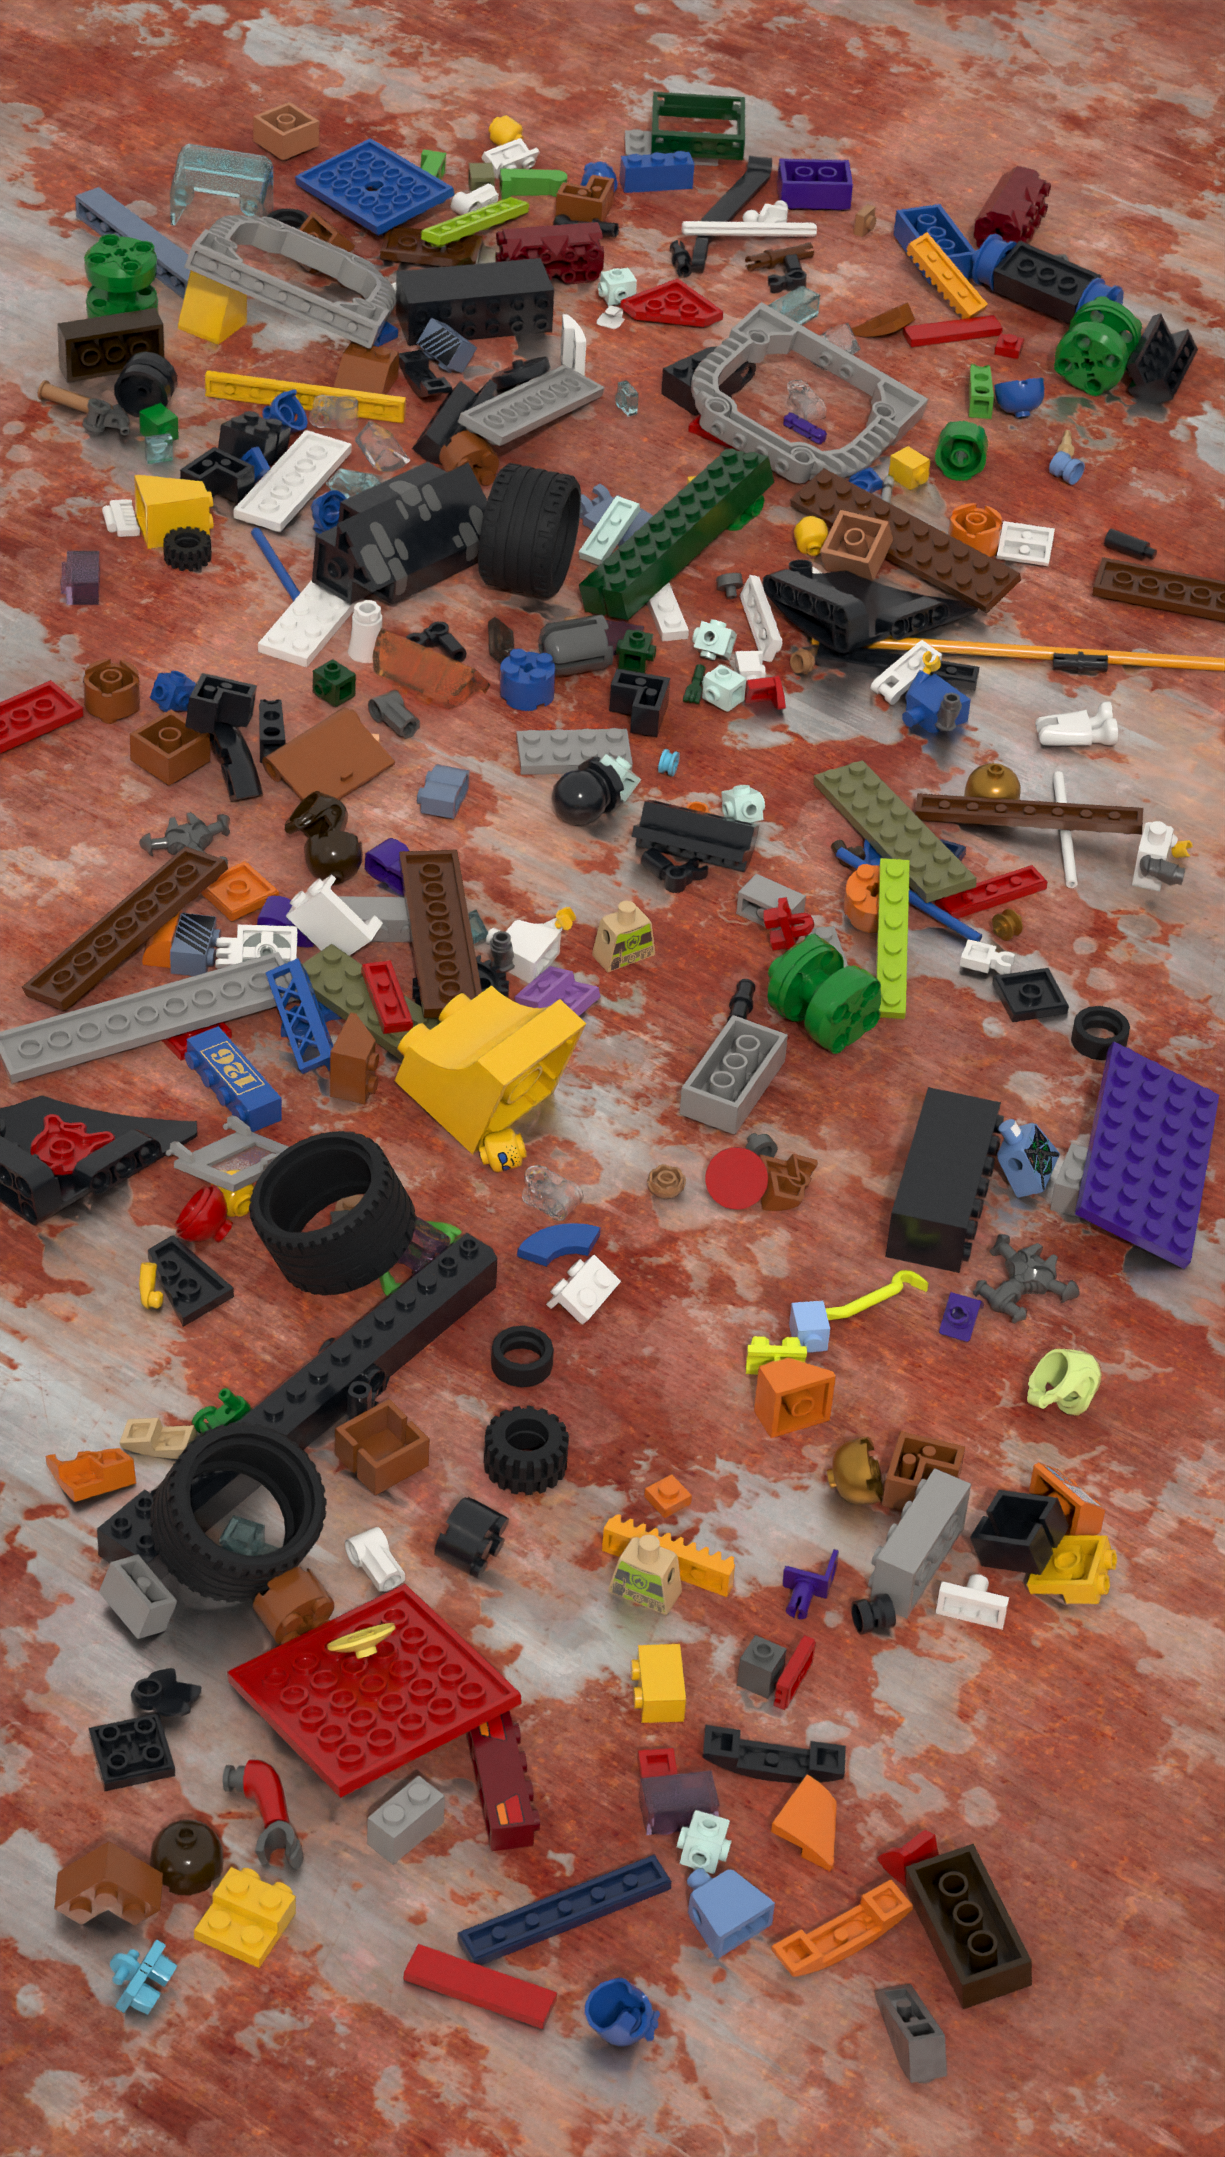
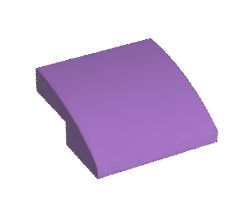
M549 966L514 998L516 1003L531 1008L548 1007L561 999L573 1012L580 1016L601 995L599 987L576 982L573 971Z

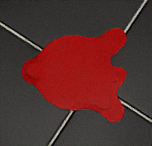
M49 1114L43 1119L44 1130L31 1142L30 1150L31 1155H38L39 1159L49 1166L54 1175L72 1174L75 1165L81 1159L115 1140V1136L108 1131L88 1134L87 1126L84 1123H65L59 1116Z

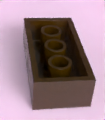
M155 308L57 323L59 367L67 382L120 374L127 360L136 353H156L164 358V324Z
M974 1843L905 1867L906 1892L962 2009L1032 1986V1960Z

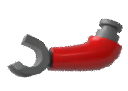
M256 1759L248 1760L246 1766H238L236 1770L233 1765H226L223 1772L224 1791L232 1792L236 1788L237 1792H244L247 1799H252L256 1802L261 1814L265 1830L260 1834L255 1849L260 1863L269 1864L272 1852L279 1848H285L284 1853L289 1864L295 1870L300 1868L304 1860L303 1849L290 1825L282 1782L275 1769L270 1764Z

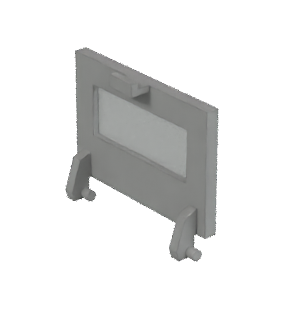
M231 1115L227 1117V1123L223 1125V1128L225 1130L233 1129L236 1131L235 1133L194 1152L189 1151L180 1142L174 1141L170 1143V1149L166 1150V1155L179 1157V1159L174 1161V1168L235 1192L256 1182L266 1167L280 1153L286 1150L288 1146L251 1132L247 1124L237 1116ZM231 1170H236V1171H237V1172H236L235 1174H233V1175H230V1174L225 1173V1172L231 1171Z

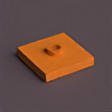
M244 861L228 868L217 881L211 883L201 894L232 922L262 908L269 896H279V891L250 864Z

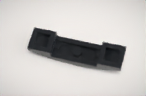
M421 350L399 353L401 370L408 384L417 395L429 397L452 392L450 383L444 377L437 378L429 369V360Z
M705 1725L702 1758L728 1771L755 1779L784 1783H801L806 1775L811 1776L819 1783L844 1778L846 1746L810 1741L808 1749L740 1739V1730Z

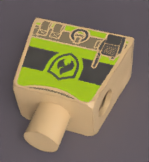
M622 901L618 905V912L604 916L600 920L592 956L607 973L655 955L652 923L635 903Z
M653 1535L632 1538L618 1560L608 1592L667 1616L682 1593L678 1556L675 1552L660 1547L659 1539Z

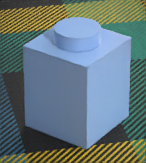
M824 1301L792 1303L789 1321L791 1336L798 1337L801 1346H807V1352L828 1351L830 1325Z

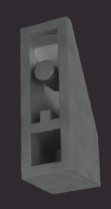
M905 1984L875 1990V1997L898 2063L910 2083H928L935 2078L946 2077L945 2034L913 1986Z

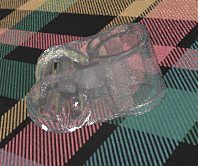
M792 380L787 384L788 398L785 400L784 407L789 412L810 423L826 417L827 410L824 401L816 395L806 382Z
M319 395L313 400V409L309 413V421L313 426L352 430L358 427V400L351 396Z
M535 1165L525 1171L524 1180L526 1187L523 1190L522 1199L529 1206L537 1208L548 1214L551 1218L563 1221L583 1201V1192L576 1183L557 1175L547 1167Z

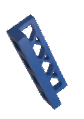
M299 958L265 972L299 1070L304 1074L325 1065L330 1071V1054L334 1045L307 970ZM291 972L293 978L288 988L278 986L275 979ZM290 997L301 1000L296 1013L285 1008ZM299 1021L310 1025L305 1037L295 1035L294 1033ZM308 1045L318 1048L320 1056L304 1062L303 1055Z

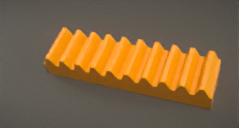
M928 232L909 243L907 255L913 256L914 264L919 263L920 271L925 270V277H930L931 284L937 285V291L944 293L943 298L950 300V307H956V314L961 313L962 319L973 318L986 309L988 305Z
M620 1514L609 1518L603 1529L602 1551L620 1557L632 1538L653 1535L659 1539L660 1547L673 1551L678 1556L682 1581L728 1597L734 1582L735 1564L733 1556L722 1560L721 1552L719 1551L712 1556L709 1555V1547L705 1546L700 1551H697L695 1542L684 1546V1538L682 1537L673 1542L671 1541V1533H666L660 1537L658 1536L657 1528L646 1532V1524L644 1523L637 1528L633 1527V1519L622 1523Z

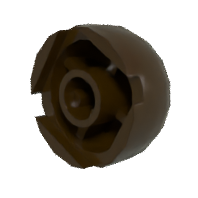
M328 831V837L319 839V834H316L309 838L304 845L305 860L311 874L322 881L333 875L336 880L332 885L341 884L354 876L362 863V843H359L358 837L352 833Z
M189 1819L172 1822L158 1833L152 1843L150 1866L163 1873L162 1884L169 1887V1892L176 1895H193L204 1892L211 1887V1882L217 1876L220 1877L223 1872L224 1853L219 1837L209 1826L202 1822Z

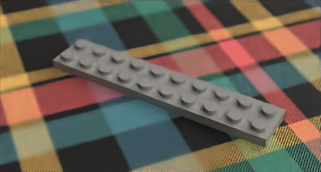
M279 952L2 1031L0 1032V1060L12 1084L276 1007L277 1004L265 972L285 963ZM287 973L276 978L277 985L288 988L292 980L291 974ZM290 997L288 1003L300 999Z

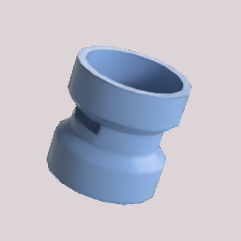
M1064 451L1056 453L1049 465V472L1052 475L1063 477V480L1071 485L1080 480L1085 469L1084 462L1077 458L1071 459V456Z

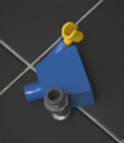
M927 651L922 657L925 667L922 671H918L905 698L907 702L906 712L902 714V719L906 726L912 727L919 724L930 733L952 731L956 728V725L968 721L971 699L938 675H929L941 667V661L937 655L935 660L930 662L932 654L931 651Z

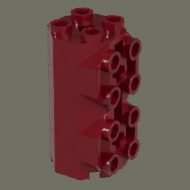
M1017 166L1011 172L1003 174L975 220L973 237L978 248L980 249L984 241L991 234L1000 235L1003 241L1007 243L1022 241L1028 244V240L1033 239L1035 228L1039 229L1042 217L1045 218L1047 214L1048 204L1045 203V200L1049 196L1051 183L1039 179L1040 175L1036 170Z
M598 222L503 229L496 232L499 252L495 253V261L504 262L541 258L550 281H552V278L561 277L568 284L589 283L599 278L604 268V246H600L599 239H603L602 231Z

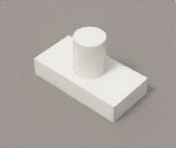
M979 1574L969 1577L967 1587L942 1581L936 1614L1003 1630L1009 1597L987 1592L989 1581L986 1577Z

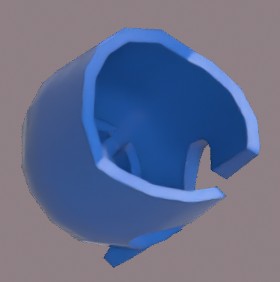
M618 1977L602 1982L590 1992L585 2002V2016L589 2025L609 2044L624 2047L633 2045L642 2038H645L647 2041H653L654 2031L659 2026L657 2020L660 2017V2011L653 2010L648 1997L625 1978Z

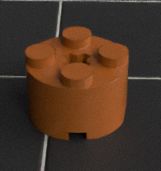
M468 430L459 432L451 437L452 442L447 447L444 444L439 455L440 462L445 471L449 472L469 463L479 485H491L496 478L495 474L499 467V459L487 439Z
M103 659L90 664L86 668L85 675L83 676L84 706L90 714L101 718L103 723L112 724L117 719L125 718L139 711V675L134 665L120 660V664L111 663V659Z
M294 1567L267 1583L270 1589L263 1597L259 1592L253 1602V1610L274 1640L280 1645L330 1621L329 1618L335 1606L333 1599L312 1570L307 1568V1571H303L301 1567Z

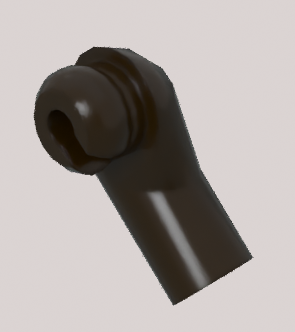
M837 840L831 845L835 856L839 848L843 847L862 860L866 858L865 851L861 846L847 848L843 840ZM837 858L842 866L850 867V865Z

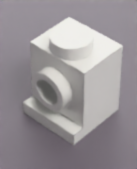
M736 651L734 672L744 676L747 680L765 678V666L762 665L763 651Z

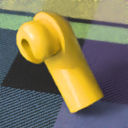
M142 1262L139 1276L141 1304L147 1309L151 1307L158 1309L162 1306L164 1297L162 1292L155 1291L157 1264Z

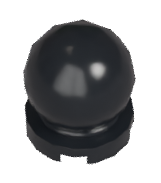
M591 757L580 764L578 769L566 772L553 786L551 800L555 812L563 821L573 825H587L593 823L604 812H611L623 803L620 792L624 790V786L612 765L606 767L603 763L599 762L600 757Z

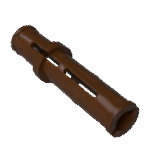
M807 242L775 251L768 249L764 250L761 254L748 255L745 258V263L753 261L754 263L746 265L748 271L764 267L767 269L774 268L777 264L783 263L786 255L796 254L799 260L812 258L814 251L805 252V250L812 249L813 245Z

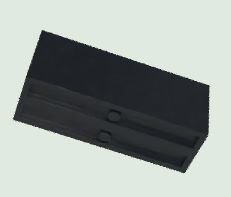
M541 258L396 271V316L408 346L417 345V341L431 318L447 324L467 340L552 332L554 288Z
M928 1087L891 1212L885 1257L960 1273L963 1261L969 1262L972 1243H969L968 1240H975L978 1222L974 1221V1218H981L984 1200L980 1199V1197L986 1198L990 1180L985 1177H992L995 1159L991 1155L997 1156L1001 1138L996 1136V1133L1001 1134L999 1126L1004 1122V1116L999 1115L1001 1102Z

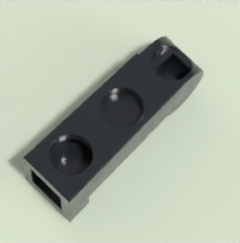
M260 699V763H262V759L286 744L281 699L275 701Z

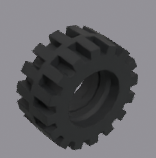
M186 526V529L178 527L177 530H170V534L167 533L165 535L163 545L166 564L168 566L171 565L173 569L179 568V571L188 569L189 572L195 568L200 570L202 566L206 567L208 562L211 561L210 535H207V532L204 530L200 531V528L197 527L191 529V526Z

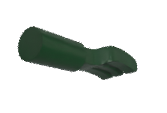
M696 665L691 680L692 684L687 686L683 702L689 701V703L700 704L702 697L700 685L706 671L704 665Z

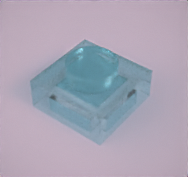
M627 380L618 382L617 394L615 395L617 406L628 417L637 415L639 393Z
M170 433L145 437V459L148 464L173 461V439Z

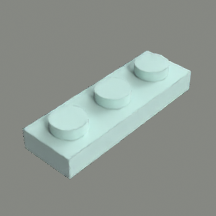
M616 496L579 550L580 559L597 565L602 564L612 554L640 512L639 503Z

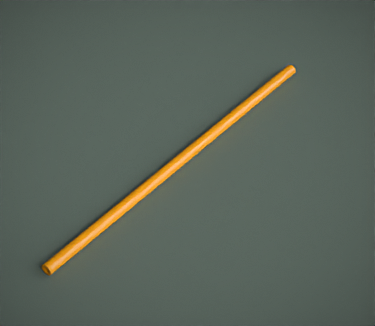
M811 637V645L820 644L819 641ZM890 637L862 647L909 651L918 642L923 640L939 653L1053 660L1054 652L1078 654V651L1087 655H1108V664L1225 671V658L908 637L900 640Z

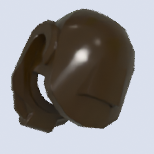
M319 791L312 792L300 802L285 822V832L291 835L301 830L308 838L319 834V839L328 837V831L345 830L348 821L347 809L335 797Z

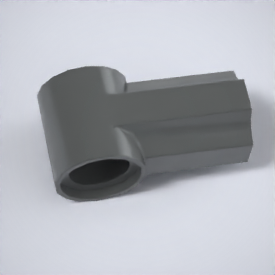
M392 690L368 701V709L372 718L378 723L386 722L399 736H403L405 739L411 738L420 728V720L405 707L403 698L398 691Z

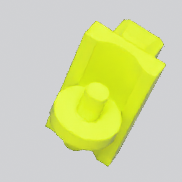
M754 1336L751 1345H748L746 1374H758L759 1366L785 1358L805 1362L807 1346H801L798 1337H786L782 1340L781 1346L769 1345V1339L766 1337Z

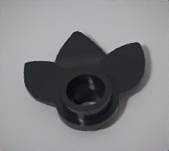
M174 1668L157 1670L151 1673L148 1678L136 1682L131 1692V1702L134 1706L143 1710H154L158 1714L167 1717H180L190 1713L189 1705L197 1700L201 1694L202 1687L176 1681V1671Z

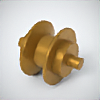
M1005 909L1002 914L994 915L992 918L993 933L997 934L1004 941L1011 940L1013 935L1018 936L1023 931L1022 917L1012 909Z

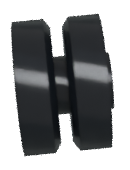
M150 352L136 353L127 360L114 385V396L118 404L127 413L139 418V411L159 403L165 407L167 406L178 385L177 374L174 367L162 356Z

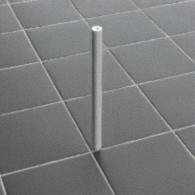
M1061 771L1054 772L1053 783L1056 802L1067 803L1064 774ZM1059 829L1066 885L1068 888H1075L1078 885L1071 831Z

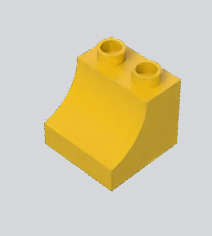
M490 986L472 1000L464 993H461L453 998L442 1010L439 1016L441 1023L431 1030L423 1023H420L403 1037L397 1050L404 1056V1059L394 1081L473 1155L479 1150V1147L485 1146L484 1138L488 1133L507 1129L554 1093L586 1023L561 999L548 1007L531 1008L510 1000L493 986Z

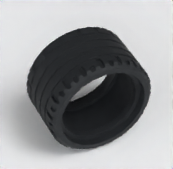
M513 463L507 464L498 472L487 500L479 540L478 568L479 574L486 585L519 592L525 591L528 594H537L543 597H551L560 590L571 563L580 520L581 489L574 476L554 471L548 472L544 469H535Z
M350 1131L321 1133L303 1139L288 1147L262 1172L250 1197L249 1211L252 1224L281 1272L294 1287L315 1295H337L351 1292L380 1278L403 1256L413 1238V1232L416 1227L415 1207L383 1150L371 1138ZM365 1194L361 1201L338 1221L321 1229L302 1232L306 1224L328 1205L346 1197Z
M242 1422V1424L229 1423L228 1426H216L215 1429L205 1431L202 1436H197L188 1444L159 1485L150 1510L151 1538L155 1543L154 1548L159 1553L162 1564H165L168 1568L167 1571L174 1575L180 1584L186 1585L192 1592L200 1593L202 1597H210L215 1601L226 1600L229 1603H234V1601L247 1602L250 1598L255 1600L259 1592L264 1596L270 1589L267 1586L270 1580L297 1567L310 1552L324 1527L323 1521L326 1518L325 1507L327 1499L324 1497L325 1487L321 1483L320 1473L315 1469L316 1465L313 1461H310L308 1454L304 1450L302 1451L295 1441L292 1442L288 1439V1436L283 1433L280 1434L270 1427L268 1429L263 1427V1425H250V1423ZM213 1471H234L245 1474L260 1482L273 1495L282 1512L285 1527L283 1547L275 1552L264 1555H241L217 1545L203 1532L195 1519L190 1501L192 1480L202 1474Z

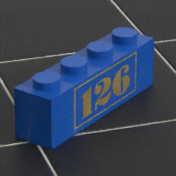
M219 1026L187 1039L185 1060L191 1070L194 1069L200 1075L203 1084L207 1088L210 1087L219 1103L222 1106H226L233 1116H237L247 1124L251 1132L282 1120V1098Z

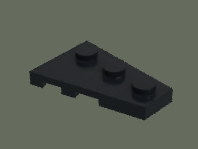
M174 1235L148 1249V1260L151 1263L157 1264L156 1275L183 1327L234 1297V1288Z

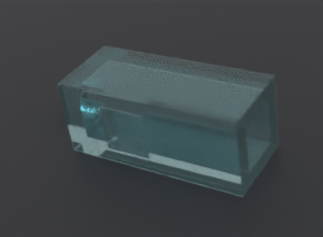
M801 285L768 306L800 325H804L818 316L820 295Z

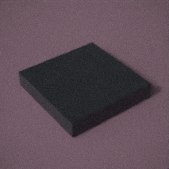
M1049 968L993 976L992 984L1012 1022L1068 1014L1069 1005Z

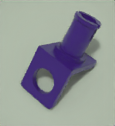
M950 1292L939 1333L969 1342L979 1309H983L984 1303L974 1298Z
M833 1549L825 1576L785 1566L783 1571V1587L793 1589L789 1604L786 1607V1613L789 1616L795 1618L798 1608L800 1611L798 1619H805L808 1615L813 1595L827 1599L838 1566L839 1550Z

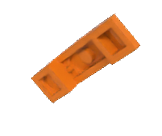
M890 1879L863 1894L858 1906L807 1934L802 1929L772 1945L771 1950L793 1977L810 1974L834 1965L874 1942L901 1921L913 1909V1905Z

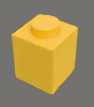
M907 446L890 456L888 475L893 476L894 481L912 490L928 481L930 459Z

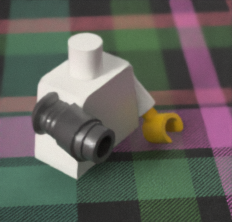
M1163 822L1145 823L1137 854L1132 886L1160 892L1162 882L1170 886L1173 884L1182 885L1185 868L1168 862L1170 851L1175 858L1190 857L1187 849L1193 847L1191 841H1178L1177 836L1173 834L1174 828L1167 826Z
M571 907L560 909L556 913V918L544 924H533L517 920L513 922L506 932L491 928L486 938V944L490 945L491 953L494 957L492 967L500 966V972H509L523 981L531 983L560 954L562 929H571L572 921L576 919Z

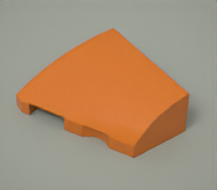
M120 1448L104 1449L96 1452H78L76 1458L70 1461H59L56 1458V1454L45 1456L46 1464L57 1483L74 1502L137 1484L134 1459Z
M806 1775L773 1821L771 1832L801 1847L802 1858L831 1872L834 1866L837 1802L821 1783Z

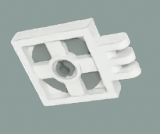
M238 925L237 938L220 937L216 939V946L219 947L216 949V957L220 959L215 961V967L220 969L279 952L284 963L295 960L297 957V927Z

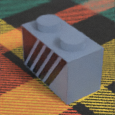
M433 318L430 319L416 343L424 349L423 353L428 358L440 361L438 366L450 373L452 370L463 373L477 349L475 345L450 326Z
M181 913L170 950L171 974L196 976L207 973L209 966H214L216 959V949L214 947H217L216 939L221 937V929H217L215 916Z

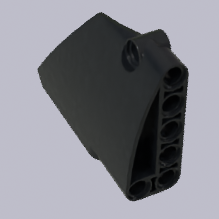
M802 559L789 562V569H783L764 576L762 582L766 595L789 620L815 640L841 654L890 637L900 640L978 612V608L965 601L903 591L868 580L847 570L813 573L812 562Z
M43 1095L0 1108V1202L30 1224L38 1225L92 1192L93 1194L100 1195L166 1156V1150L170 1149V1143L175 1141L184 1145L198 1136L197 1121L164 1120L108 1113L61 1102ZM49 1114L59 1116L65 1123H84L87 1126L88 1134L108 1131L115 1136V1140L81 1159L75 1165L72 1174L54 1175L49 1166L41 1161L38 1155H31L30 1150L31 1142L44 1130L43 1119Z

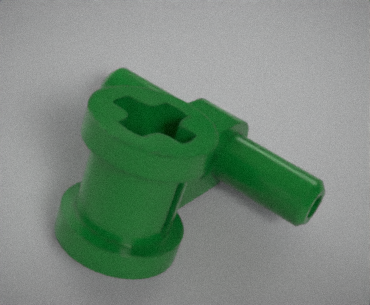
M224 1388L218 1394V1398L224 1404L220 1408L208 1406L199 1410L192 1419V1425L202 1435L209 1429H215L216 1426H228L229 1423H234L251 1409L250 1404L243 1397L236 1396L228 1388Z

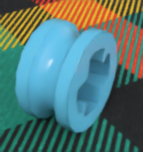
M664 749L659 761L658 772L661 774L668 772V775L673 777L678 768L680 753L675 751L671 754L670 750Z

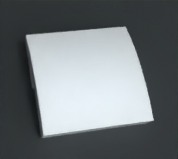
M562 314L561 366L566 365L585 375V335L572 317L568 314Z
M1003 521L997 559L1049 566L1055 529Z

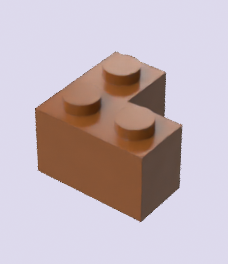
M591 175L586 186L563 182L556 195L555 217L559 214H565L571 220L592 222L594 218H598L604 222L613 205L615 179Z
M900 1431L885 1481L882 1506L903 1511L905 1504L908 1501L913 1502L916 1498L915 1493L922 1479L927 1480L934 1468L960 1479L966 1446Z
M108 1841L58 1871L54 1909L81 1925L102 1912L109 1910L135 1926L160 1911L163 1873Z

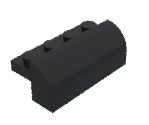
M1161 313L1152 316L1126 365L1128 375L1133 378L1128 387L1133 397L1139 401L1151 404L1162 403L1174 398L1198 351L1189 329L1171 334Z
M490 379L475 393L460 381L452 389V392L447 394L412 449L426 461L442 465L439 455L444 444L447 447L452 442L451 437L467 430L465 426L458 423L460 413L494 398L493 392L498 385Z
M650 799L644 801L640 824L634 825L631 837L637 838L635 846L647 849L654 847L659 852L689 859L697 857L701 862L745 872L754 852L760 825Z

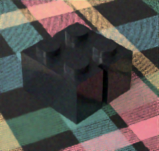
M246 411L221 424L218 449L241 459L251 448L259 447L268 465H270L273 461H278L288 450L291 427L283 425L280 420L265 419L259 417V414L256 412Z
M998 1490L986 1510L988 1517L983 1516L970 1539L981 1566L1041 1575L1053 1555L1052 1548L1058 1547L1069 1525L1060 1502L1056 1497Z

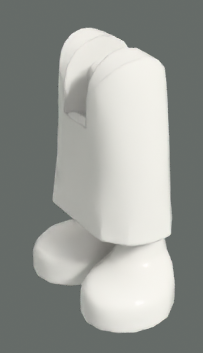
M1110 701L1102 702L1098 707L1096 716L1091 718L1088 717L1086 710L1043 716L1035 721L1039 740L1045 746L1092 745V743L1111 746L1116 745L1118 741V726L1116 719L1113 718Z

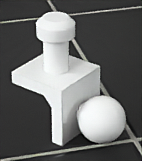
M781 200L777 201L774 205L765 203L760 214L755 210L746 211L743 215V222H787L788 205Z

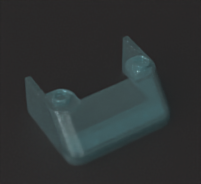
M194 144L183 146L178 154L170 189L171 225H176L185 207L193 201L194 191L239 198L240 209L245 215L259 218L267 217L268 214L273 212L272 162L267 157Z

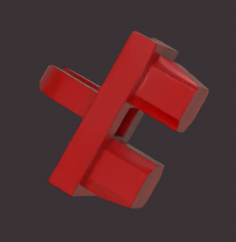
M787 897L778 898V907L764 910L763 919L766 929L781 927L780 930L770 931V943L773 950L787 948L789 950L796 944L799 937L808 935L813 931L814 921L811 915L808 913L792 914Z

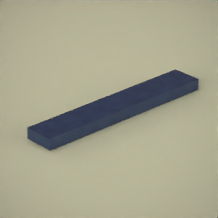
M654 1854L460 1931L457 1934V1941L470 1962L483 1965L671 1889L672 1881Z

